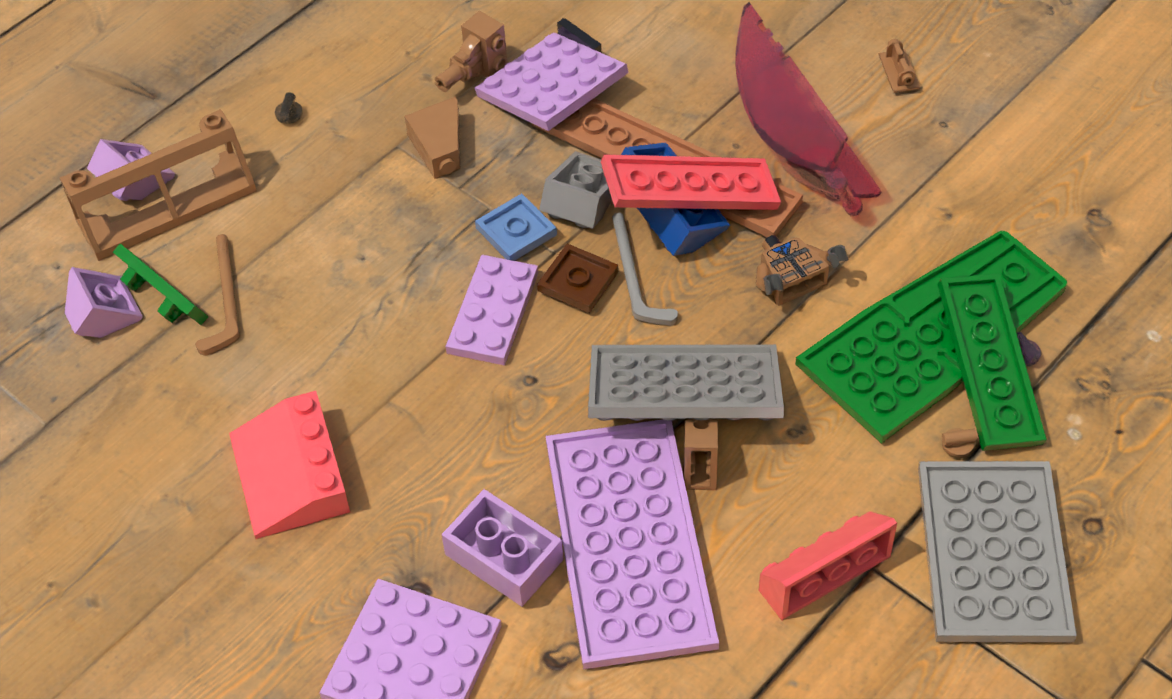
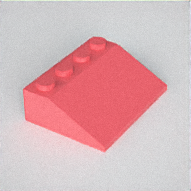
M316 391L286 398L229 433L255 539L350 513L346 493Z

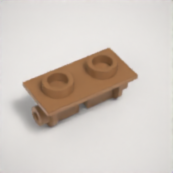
M891 39L888 42L886 52H880L878 55L893 93L920 89V84L907 52L903 49L902 42L897 39Z

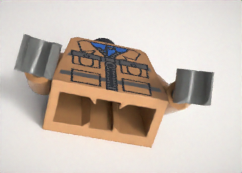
M771 235L762 243L765 251L761 254V264L757 267L756 286L759 290L765 291L766 295L772 294L778 306L827 285L829 266L837 268L840 265L839 261L849 260L845 246L836 245L828 251H823L805 244L800 238H793L782 243L776 235Z

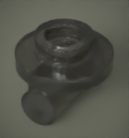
M291 92L285 94L283 102L275 109L276 119L284 124L297 122L303 115L301 105L295 102L296 96Z

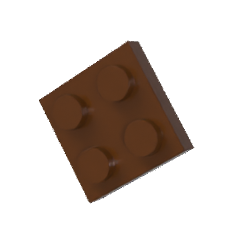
M567 243L537 283V289L545 295L590 314L619 273V265Z

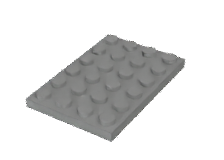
M776 344L592 345L588 418H597L603 421L613 418H629L636 421L645 418H662L670 421L677 418H694L696 420H707L709 418H726L728 420L759 418L761 420H772L784 417Z
M919 461L918 475L936 642H1074L1077 635L1050 461Z

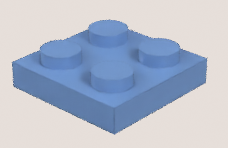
M522 193L475 221L476 229L505 259L512 261L517 260L557 235V228Z

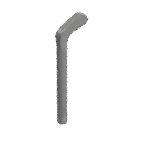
M622 213L614 214L612 219L634 318L653 324L674 325L677 321V310L649 308L644 304L624 216Z

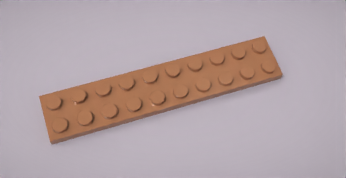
M595 98L549 131L532 123V126L601 159L604 154L621 155L625 147L665 142L676 156L720 157ZM774 182L781 200L777 210H718L725 218L765 237L777 236L802 204L803 195Z

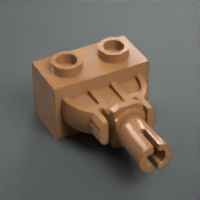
M480 10L461 25L463 44L460 50L450 58L449 67L435 77V84L442 92H447L459 80L466 82L471 77L476 78L481 75L489 77L501 70L507 64L504 24Z

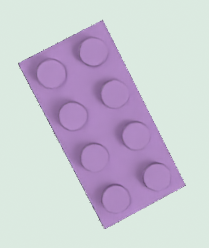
M481 255L445 346L446 353L505 365L538 276V265Z

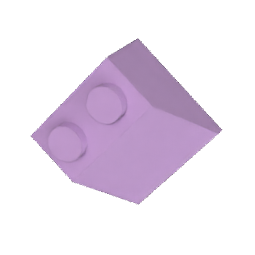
M100 139L87 169L98 177L152 153L139 144ZM169 168L161 171L164 183L166 184L175 176V173ZM151 175L112 192V195L123 201H128V199L142 200L160 187L155 175Z

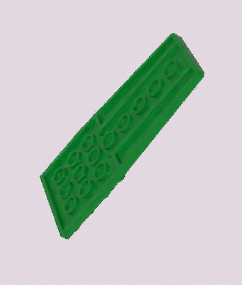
M1002 230L864 309L798 355L795 365L882 444L950 394L963 382L938 288V282L941 278L999 273L1017 334L1065 292L1067 280L1011 234Z

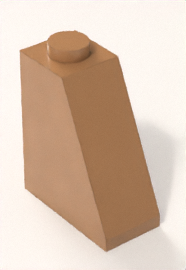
M456 97L404 116L407 135L434 179L460 169V115Z

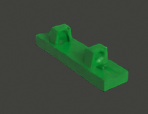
M121 243L113 251L116 256L128 265L127 270L120 278L127 287L136 291L147 281L166 297L157 310L166 320L173 323L182 313H185L202 325L209 317Z

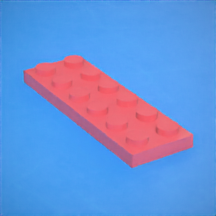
M604 154L601 160L614 207L777 210L781 204L768 165L763 158Z

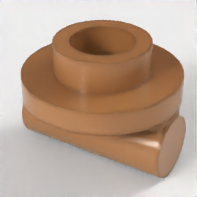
M954 428L946 433H942V447L947 454L953 457L968 456L973 451L974 441H977V433L974 428L966 430Z

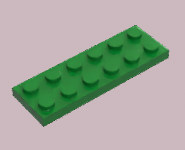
M1000 274L941 278L938 282V288L982 451L1043 445L1047 440Z

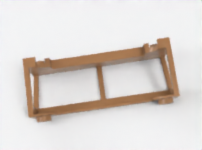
M221 109L201 119L199 123L201 133L96 178H93L91 173L84 170L74 171L60 177L77 225L98 261L114 255L113 251L120 243L126 248L132 247L257 191L233 126ZM225 144L226 151L219 153L220 160L212 168L214 179L170 197L161 171ZM151 175H155L165 199L111 223L107 214L93 215L88 210L83 212L81 208L86 203Z

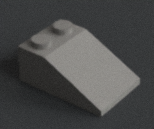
M576 151L545 179L539 211L548 213L550 217L555 219H566L575 222L577 226L582 228H594L603 218L612 201L602 169L601 159Z

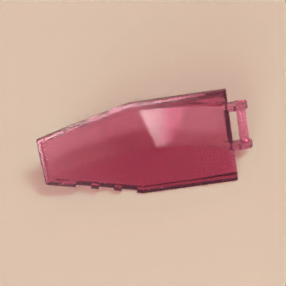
M750 2L743 6L737 34L735 66L739 93L751 124L780 166L792 178L811 190L841 201L843 208L850 216L859 215L863 210V203L859 198L878 197L881 194L880 188L847 144L848 136L791 57L789 55L786 57L781 51L784 48L779 41L777 43L772 38L773 33L769 28L766 29L763 24L764 21Z

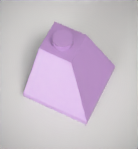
M75 267L70 269L65 315L75 334L102 338L142 319L143 316L128 287L120 280L122 276Z

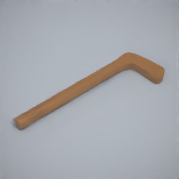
M224 234L216 236L226 325L222 332L200 339L195 343L198 352L204 356L230 345L240 336L228 238Z

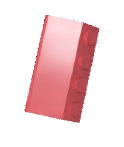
M871 511L860 517L854 516L850 518L843 527L834 532H825L815 543L806 548H797L787 559L780 563L774 562L766 566L760 573L759 592L781 620L787 618L890 558L897 522L892 517Z

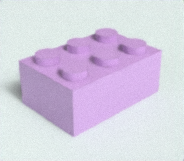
M485 489L441 534L446 556L521 607L524 606L563 561L562 539Z

